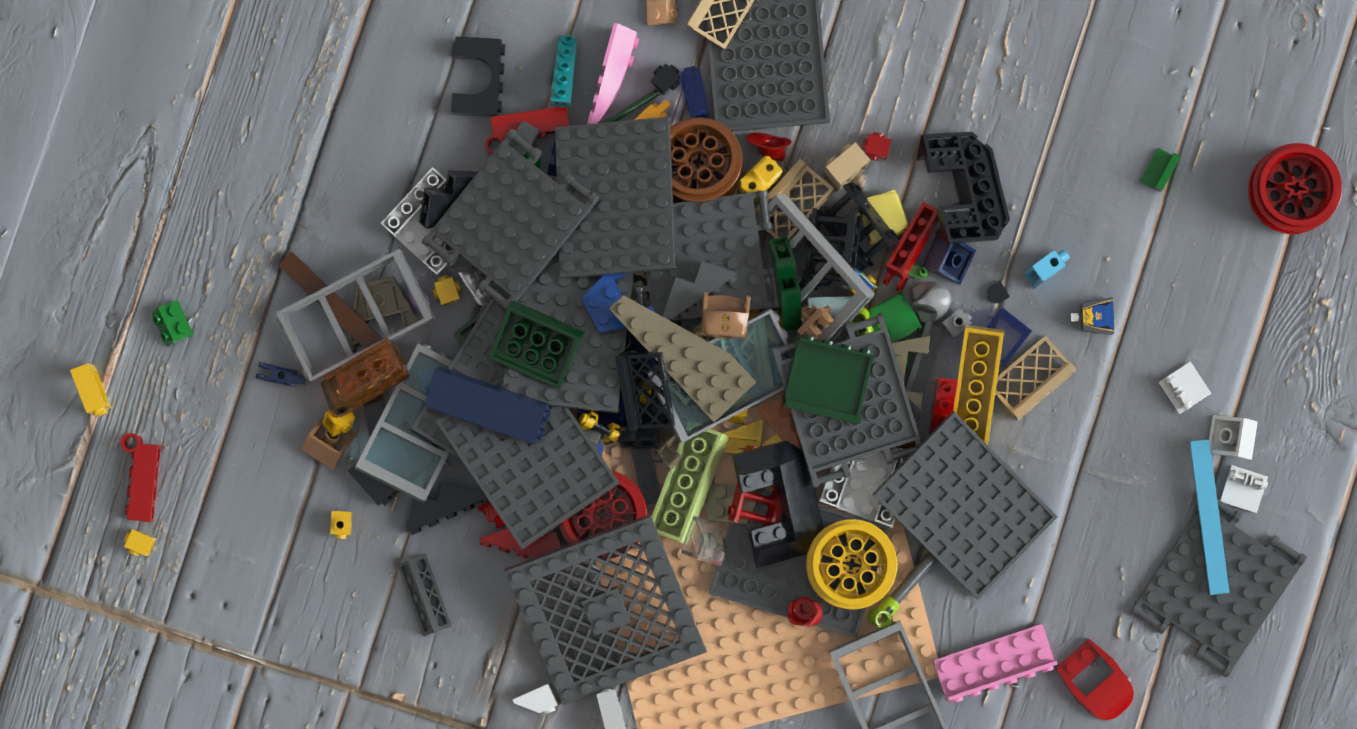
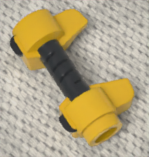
M592 411L589 414L583 413L579 418V423L583 430L594 428L604 433L603 441L616 442L621 435L619 425L611 423L605 426L599 423L598 414Z

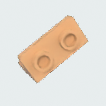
M646 0L647 25L677 24L676 0Z

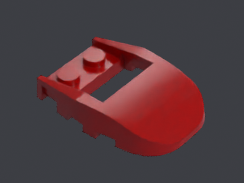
M1087 639L1054 668L1064 680L1063 683L1071 692L1075 701L1099 720L1107 721L1118 717L1132 703L1134 690L1131 682L1119 664L1090 639ZM1101 656L1114 672L1087 696H1084L1071 680L1097 657Z

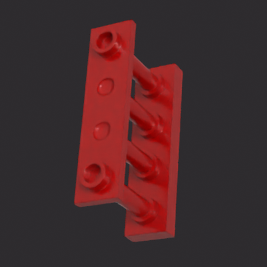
M747 445L744 451L756 449L757 447ZM737 482L732 505L729 506L727 511L728 520L738 523L739 517L760 522L763 526L779 522L782 510L776 484L772 485V495L768 497L753 492L740 493ZM744 498L767 504V514L760 515L741 510Z

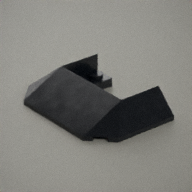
M973 132L923 134L920 138L916 161L925 160L928 173L952 172L960 205L940 206L937 208L941 228L934 233L946 244L998 240L1002 230L1010 221L993 149L988 144L984 145L977 139L978 136Z
M782 441L733 454L732 457L740 493L776 484L783 521L748 530L756 568L806 555L812 541L824 527L816 489L812 486L802 450L788 441Z

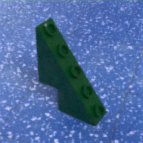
M788 237L769 240L782 328L786 332L795 331L802 326L801 291L796 278L795 256Z

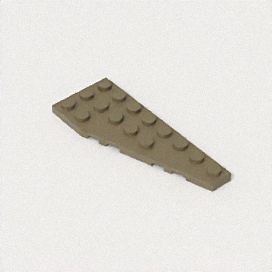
M621 295L608 308L648 352H663L666 372L712 422L721 417L756 383L730 353L628 297Z

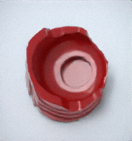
M489 500L477 507L478 511L486 516L488 522H496L495 528L498 529L505 525Z
M801 597L791 601L787 618L793 625L803 627L815 626L822 619V607L819 603L808 597Z

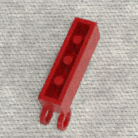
M554 107L490 117L493 135L486 139L485 148L492 156L495 151L489 149V144L494 140L502 143L511 129L517 131L522 121L539 129L540 132L536 139L548 137L547 134L555 133V127L569 126L567 108Z
M922 202L886 264L887 272L883 279L884 285L887 286L893 276L900 278L896 291L901 292L904 289L909 278V272L939 223L937 208Z
M127 433L121 439V447L124 451L131 453L133 466L129 468L131 485H128L127 497L130 498L129 505L126 504L125 516H128L127 520L154 522L161 446L143 444V440L139 435ZM131 437H135L137 440V445L134 449L127 447V441Z

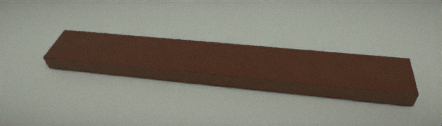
M292 251L278 265L309 295L328 286ZM335 292L325 296L338 323L364 348L383 339ZM389 344L370 353L388 371L401 358Z

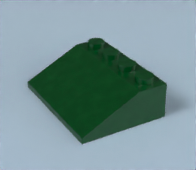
M513 301L507 308L489 359L560 389L579 349L585 331Z

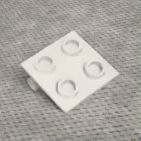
M475 267L458 273L478 305L486 306L492 297L478 289L479 284L483 281L482 273Z
M1191 361L1158 382L1179 414L1212 394Z
M1231 465L1220 500L1223 503L1257 513L1264 489L1268 485V476Z

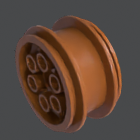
M700 117L685 119L670 127L672 168L679 167L677 171L672 173L673 204L688 201L706 202L718 197L734 195L738 189L737 184L743 176V162L740 144L731 130L715 120ZM696 141L694 145L687 144L689 142ZM713 143L715 144V146L713 148H707L706 144ZM724 150L726 154H720L718 152ZM677 154H682L684 156L680 160L674 158V156ZM699 159H701V165L698 169H696V165L698 164ZM715 160L722 162L720 165L712 164ZM682 172L691 173L687 177L681 176ZM714 172L723 176V178L718 181L714 176ZM702 174L710 176L706 180L701 179ZM693 180L697 182V189L690 188Z

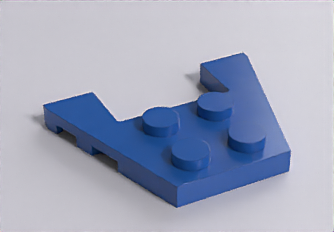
M630 273L603 275L581 298L600 334L626 328L608 308L622 295L615 281ZM652 306L647 307L651 311L655 312Z

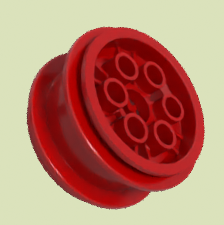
M1303 143L1286 144L1268 153L1254 167L1248 183L1249 202L1257 218L1270 229L1283 234H1301L1322 225L1334 214L1342 195V180L1334 161L1319 148ZM1282 161L1287 163L1288 170L1286 173L1280 164ZM1309 166H1312L1316 171L1307 176L1305 172ZM1293 167L1299 169V177L1292 174ZM1275 173L1281 175L1282 181L1280 183L1274 180L1273 176ZM1307 180H1311L1314 183V189H1309L1306 186ZM1266 182L1273 185L1274 188H1266ZM1294 185H1296V188L1299 189V191L1295 193L1294 189L1290 188ZM1271 192H1275L1278 195L1277 201L1271 200ZM1313 192L1323 193L1322 200L1312 196ZM1303 199L1310 201V208L1303 206ZM1280 203L1279 211H1276L1274 206ZM1285 205L1292 207L1293 211L1291 214L1285 212ZM1298 208L1303 212L1304 218H1299Z
M612 471L620 484L609 491L610 498L606 501L600 498L592 502L590 508L582 509L584 510L583 515H573L559 524L561 533L567 543L572 544L583 540L581 536L588 529L593 531L591 534L593 536L598 528H602L605 531L612 529L613 523L617 520L622 521L623 524L630 522L621 519L623 514H634L633 521L647 516L645 499L636 484L623 474ZM619 488L624 493L614 500L612 497L616 489ZM618 501H623L626 504V509L623 512L615 510V504ZM602 509H605V513L612 515V517L608 516L604 520H600L601 518L593 513H600ZM582 517H588L590 520V525L586 528H582L579 525V520ZM626 546L619 548L618 550L624 552ZM608 553L600 556L606 558ZM612 553L610 559L619 557V555Z

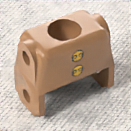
M704 292L701 308V335L716 338L746 339L750 296L746 295L745 300L732 296H708V292Z

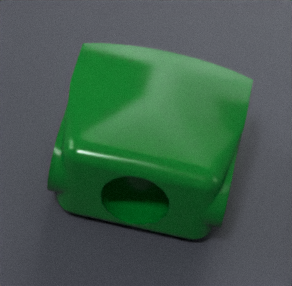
M902 292L868 309L870 318L876 317V314L879 313L883 314L891 342H897L910 335L916 329L918 331L922 329L915 312ZM878 324L872 326L874 331L880 329Z

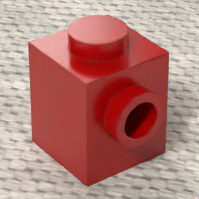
M873 132V135L869 134L868 139L864 138L861 149L865 150L864 153L870 160H886L892 139L884 138V134Z

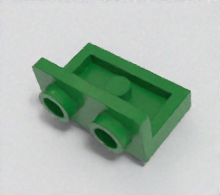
M178 300L160 306L152 312L153 322L158 326L161 332V339L166 343L167 347L194 335Z

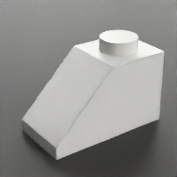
M549 683L513 699L515 704L538 713L544 711L545 715L555 711L554 707L558 705Z

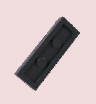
M651 448L631 449L640 491L646 505L657 503L661 492Z

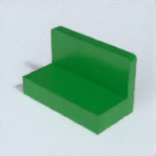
M1158 148L1141 178V182L1161 192L1181 156L1176 153L1171 155Z

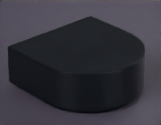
M1001 281L993 284L987 290V298L995 304L1001 303L1010 297Z

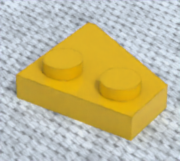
M760 419L723 433L729 437L723 453H741L747 445L757 448L761 447L764 420Z

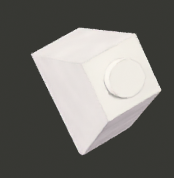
M606 689L596 694L605 729H626L615 689Z

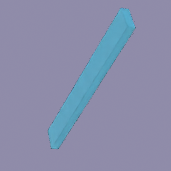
M1210 440L1191 441L1189 445L1209 595L1230 593Z

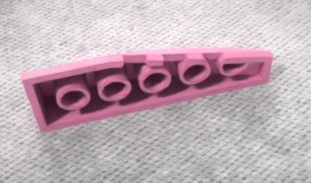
M617 23L613 25L602 65L603 73L599 76L598 91L594 95L593 108L590 111L587 124L602 122L621 88L628 67H632L634 56L631 55L633 48L637 49L639 43L637 32Z

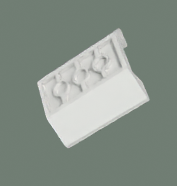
M432 167L381 224L429 269L438 275L447 265L446 260L432 248L422 244L423 238L433 228L426 229L419 223L424 188L445 189L447 180ZM438 236L435 238L434 241L450 254L455 251Z
M890 448V453H894L904 449ZM883 451L849 461L847 463L851 477H841L826 482L819 501L864 519L893 527L896 518L872 494L907 457L895 460L892 464L887 465ZM841 464L831 467L830 473L841 470Z

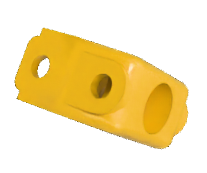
M764 156L738 182V189H740L741 194L769 191L780 179L783 170L776 161L772 160L769 156ZM753 198V201L757 203L759 198Z

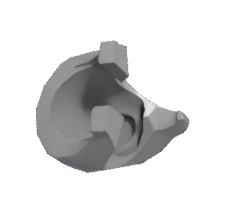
M931 281L914 287L910 292L911 300L919 298L927 291L922 298L914 302V305L923 306L935 312H916L918 320L920 322H934L942 319L948 312L951 303L949 291L940 284Z

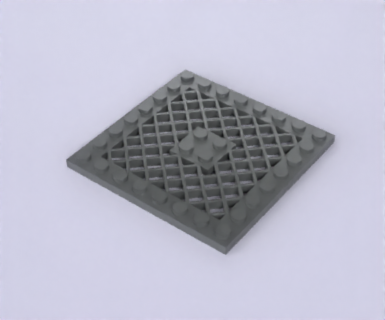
M651 515L505 568V574L563 705L707 652ZM626 546L624 552L618 550L619 548ZM631 546L639 549L637 557L628 554ZM643 551L645 553L647 561L641 559ZM608 553L606 558L600 556ZM612 553L622 556L619 563L610 560ZM625 558L634 561L632 568L622 565ZM590 559L588 565L581 563ZM594 560L603 563L601 570L591 567ZM638 563L647 566L644 574L635 570ZM607 565L616 568L613 575L604 572ZM571 567L570 572L563 570L565 568ZM576 567L585 570L582 577L573 574ZM650 569L655 578L648 576ZM619 570L629 573L626 580L617 577ZM588 572L598 575L595 582L586 579ZM554 573L551 579L548 578V577H545V576H547V575H549V574ZM558 573L567 577L564 584L555 581ZM632 575L641 578L639 585L629 582ZM601 577L610 580L608 587L598 584ZM570 579L580 582L577 589L568 586ZM540 580L549 583L546 591L537 587ZM645 580L654 583L651 591L642 587ZM614 582L623 585L621 591H619L618 586L612 587ZM583 583L592 587L589 594L580 591ZM552 585L561 588L559 596L550 592ZM657 586L659 587L662 595L655 593ZM627 587L636 590L633 597L624 594ZM596 589L601 590V592L594 594ZM565 590L574 593L572 600L562 597ZM639 592L648 595L646 602L637 599ZM537 593L544 595L541 602L537 596ZM578 595L584 597L581 599L582 605L575 602ZM547 597L556 600L554 607L544 604ZM652 597L661 600L658 607L649 604ZM623 599L630 602L628 608H626ZM560 602L569 605L566 612L557 609ZM664 603H666L669 612L662 609ZM634 604L643 607L640 614L631 611ZM572 607L581 610L579 617L570 614ZM646 609L655 612L653 619L644 616ZM544 610L551 612L548 619ZM585 613L589 622L582 619ZM554 614L563 617L561 624L551 621ZM659 614L668 617L665 624L656 621ZM631 617L637 619L634 626L628 624L631 622ZM567 619L576 622L573 629L564 626ZM671 620H673L676 628L669 626ZM641 621L650 624L647 631L638 628ZM579 624L589 627L586 634L577 631ZM551 626L558 629L556 635H554ZM653 626L662 628L660 636L651 633ZM619 627L617 632L611 631L612 629ZM623 627L632 630L629 637L620 634ZM592 629L595 635L600 634L599 639L589 636ZM666 630L675 634L672 641L664 638ZM561 631L571 634L568 641L559 638ZM636 632L644 635L642 642L633 639ZM605 634L614 637L611 644L602 641ZM574 636L583 639L580 646L572 643ZM648 637L657 640L654 647L645 644ZM617 639L626 642L624 649L615 646ZM587 641L596 644L593 651L584 648ZM661 642L667 644L665 646L659 647ZM558 643L565 645L563 652ZM630 644L639 647L636 654L627 651ZM599 646L608 649L606 656L597 653ZM569 647L578 651L575 657L566 654ZM643 649L648 651L646 653L641 654ZM612 651L621 654L618 661L609 657ZM581 652L590 655L588 662L579 659ZM624 656L630 657L623 661ZM594 657L603 661L600 667L591 664ZM566 660L573 662L570 669L567 665ZM607 662L613 664L611 666L605 667ZM576 664L585 667L582 674L573 671ZM589 669L594 671L592 673L587 674Z

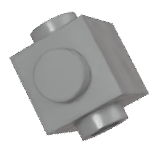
M959 309L942 322L941 325L953 339L965 330L966 325L972 324L970 321L972 317L966 310L962 311ZM955 320H959L961 324L957 325Z

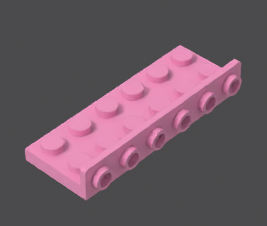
M1042 624L932 660L945 700L952 703L962 701V697L970 695V697L980 695V690L988 688V691L998 689V684L1006 682V685L1018 682L1017 678L1022 676L1025 679L1036 676L1035 672L1040 670L1043 673L1054 669L1053 666L1057 665Z

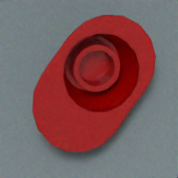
M751 133L746 138L750 144L758 146L763 157L769 156L775 161H783L785 159L786 148L792 143L789 138L777 137L766 133Z

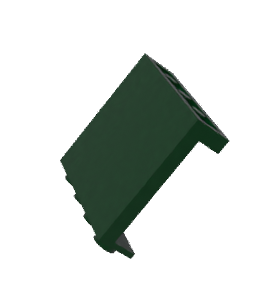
M804 335L803 338H798L782 406L860 424L862 418L860 416L873 358L876 359V356L871 355V350L860 348L858 352L852 350L853 346L841 344V347L833 346V341L823 339L822 343L815 341V337Z

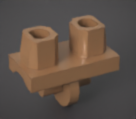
M814 305L811 308L804 306L801 309L803 314L801 320L805 323L798 329L799 334H806L817 339L822 334L817 325L820 323L823 328H827L833 323L834 320L829 314L832 309L828 305L825 308L820 307L818 309Z

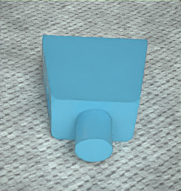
M1064 249L1058 253L1054 250L1023 274L1031 285L1036 288L1066 266L1064 262L1070 259V256Z

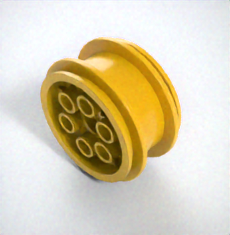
M848 519L835 522L817 534L807 553L806 571L812 588L824 601L843 609H861L875 604L890 590L897 573V556L893 544L881 529L866 521ZM846 534L847 546L845 547L838 537ZM854 539L859 540L861 543V548L857 551L851 548V542ZM869 539L874 545L865 551L863 548ZM840 546L843 553L840 557H835L832 554L833 547ZM869 552L874 553L876 556V560L872 564L868 563L865 559L866 554ZM822 555L833 558V563H821ZM851 559H854L853 562L860 565V567H853L852 570H849V566L843 564V562H850ZM832 565H836L839 568V574L834 577L828 572L829 567ZM871 566H882L881 573L872 571ZM866 571L872 574V580L869 583H865L862 580V574ZM839 578L841 581L835 590L832 589L829 585ZM846 578H851L854 581V586L851 589H846L843 585ZM861 582L866 592L858 595L857 583Z

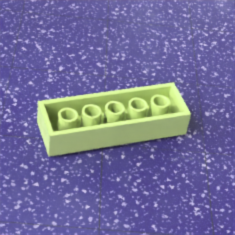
M688 421L685 429L689 431L697 427L698 424ZM708 429L683 443L680 442L676 452L681 455L682 459L671 471L669 470L652 514V520L659 535L686 545L689 544L729 437L727 435Z

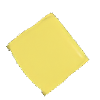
M895 190L867 198L888 227L895 231L897 236L905 233L908 228V222ZM863 214L862 221L866 227L870 224V221ZM876 229L869 234L872 240L869 242V245H875L882 238Z

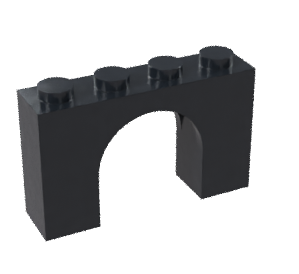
M455 37V58L475 59L484 62L491 70V81L488 87L478 94L452 93V115L495 117L498 116V112L502 113V101H499V93L503 94V82H500V75H504V63H501V57L505 56L506 45L502 44V39Z
M407 420L397 427L426 442L416 431L411 429L412 426ZM392 433L406 449L409 458L405 472L399 477L407 481L412 478L414 481L422 474L420 470L423 467H430L436 461L435 457L437 455ZM356 464L348 470L378 506L382 504L386 506L393 499L391 496L396 491L400 493V491L354 469Z

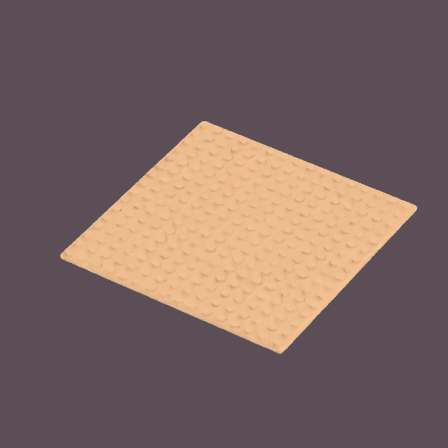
M783 400L749 408L748 417L744 418V424L723 421L710 428L717 432L725 433L763 419L761 444L778 434L782 441H788L802 450L790 409L782 406ZM678 438L670 446L675 451H677L680 444ZM619 442L605 445L602 458L610 470L628 477L640 490L631 452L633 448L622 449ZM651 448L653 459L661 460L660 455L655 453L656 449ZM723 453L715 473V484L737 485L738 480L732 457L733 454ZM654 462L661 492L669 469L664 462ZM831 467L816 472L817 477L829 474ZM826 483L819 484L820 486L815 488L819 506L859 517L819 501ZM772 485L765 487V490L772 492ZM617 488L612 498L616 500L624 492ZM608 491L599 498L603 501L608 500L610 492ZM618 501L615 504L617 512H623L626 509V504L623 501ZM705 502L688 545L662 535L659 536L707 652L626 682L637 728L742 729L850 701L828 650L856 639L855 637L818 626L803 627L793 625L785 616L709 594L729 523L710 522ZM592 503L586 506L585 508H590L592 506ZM657 503L646 505L647 515L652 517ZM602 509L600 513H593L599 516L600 520H604L608 516L612 517V515L605 513V509ZM623 514L621 519L631 522L633 521L634 514ZM584 517L586 527H588L590 520L588 517ZM895 519L893 527H889L887 534L897 556L895 580L890 590L882 599L866 607L857 638L881 628L869 622V611L872 608H877L887 595L890 596L914 569L904 526L897 519ZM617 520L613 523L612 527L615 528L623 525V522ZM598 528L595 531V535L604 532L605 530L602 528ZM588 529L587 531L590 537L593 531L591 529ZM633 547L628 551V554L637 557L639 549ZM643 551L641 559L647 561V558ZM622 556L610 560L619 563ZM625 558L622 565L632 568L634 561ZM595 560L596 566L601 570L603 563ZM638 563L635 570L644 574L647 566ZM607 565L604 572L613 575L616 568ZM878 566L877 573H881L882 566ZM650 569L648 576L655 578ZM619 570L617 577L626 580L629 573ZM632 575L629 582L639 585L641 578ZM601 577V585L608 587L610 580ZM645 580L642 587L651 591L654 583ZM614 582L612 586H618L619 591H621L623 585ZM917 583L899 604L900 608L891 617V623L897 620L901 621L924 677L928 681L938 678L932 661L938 659L919 583ZM657 586L655 593L662 595L659 587ZM627 587L624 594L633 597L636 590ZM641 592L637 596V599L646 602L648 595ZM652 597L649 604L658 607L661 600ZM623 599L626 608H628L630 602ZM664 603L662 609L669 612L666 603ZM634 604L631 611L640 614L643 607ZM646 609L644 616L653 619L655 612ZM659 614L656 621L665 624L668 617ZM881 614L878 616V621H880L882 617ZM631 617V622L628 624L634 626L637 619ZM671 620L669 626L676 628L673 620ZM641 621L638 628L647 631L650 624ZM653 626L651 633L660 636L662 628ZM619 627L614 628V629H612V630H613L614 632H617V630H618ZM623 627L620 634L629 637L632 630ZM666 630L664 638L672 641L675 634ZM636 632L633 639L642 642L644 635ZM898 632L838 658L852 691L912 666ZM648 637L645 644L654 647L657 640ZM617 639L616 645L624 649L626 642ZM661 642L659 647L665 646L667 644ZM630 644L627 651L636 654L639 647ZM643 649L641 654L646 653L648 651ZM624 656L623 661L630 657ZM913 672L860 695L855 699L920 682L916 672Z

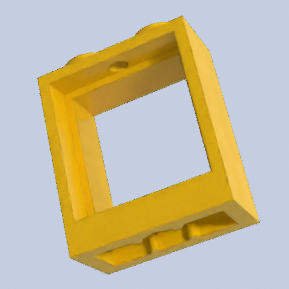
M87 363L71 369L70 372L86 413L93 416L96 415L97 417L107 414V410L111 406L95 365Z

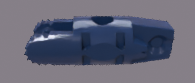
M259 362L258 367L270 369L272 374L271 377L264 374H256L255 379L294 387L295 383L305 385L306 378L297 375V370ZM281 372L285 373V377L283 379H279L278 375Z

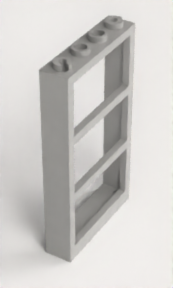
M786 194L774 195V198H770L768 201L769 218L780 207L800 230L790 241L792 250L806 236L828 261L801 291V302L832 267L856 292L835 315L833 323L821 331L822 334L815 339L816 342L822 343L823 339L834 341L844 330V324L850 323L873 298L875 293ZM760 210L756 215L757 225L762 224V216ZM772 263L766 269L773 268ZM770 274L764 275L766 290L773 297Z
M399 249L276 313L278 316L276 321L281 329L284 328L287 334L285 339L290 346H293L295 350L293 355L298 363L301 362L304 368L302 373L306 380L309 379L310 382H315L436 319L402 250ZM395 261L423 319L391 334L363 277ZM357 280L385 338L354 354L325 296ZM319 300L348 358L316 374L288 316Z
M900 620L890 623L885 628L876 629L828 650L862 729H868V726L855 698L913 672H916L929 705L874 729H892L931 711L939 728L947 729ZM898 632L912 666L852 691L838 658Z

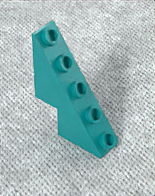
M571 35L559 36L550 98L552 107L571 108L578 38H574Z

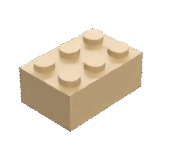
M856 142L853 145L849 143L841 149L840 155L837 158L834 155L826 162L823 175L839 191L845 184H848L867 168L870 159Z

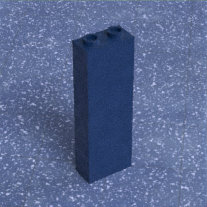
M441 366L435 370L425 403L426 407L532 444L542 440L545 432L543 424L544 421H548L551 412L548 410L550 405L548 403Z

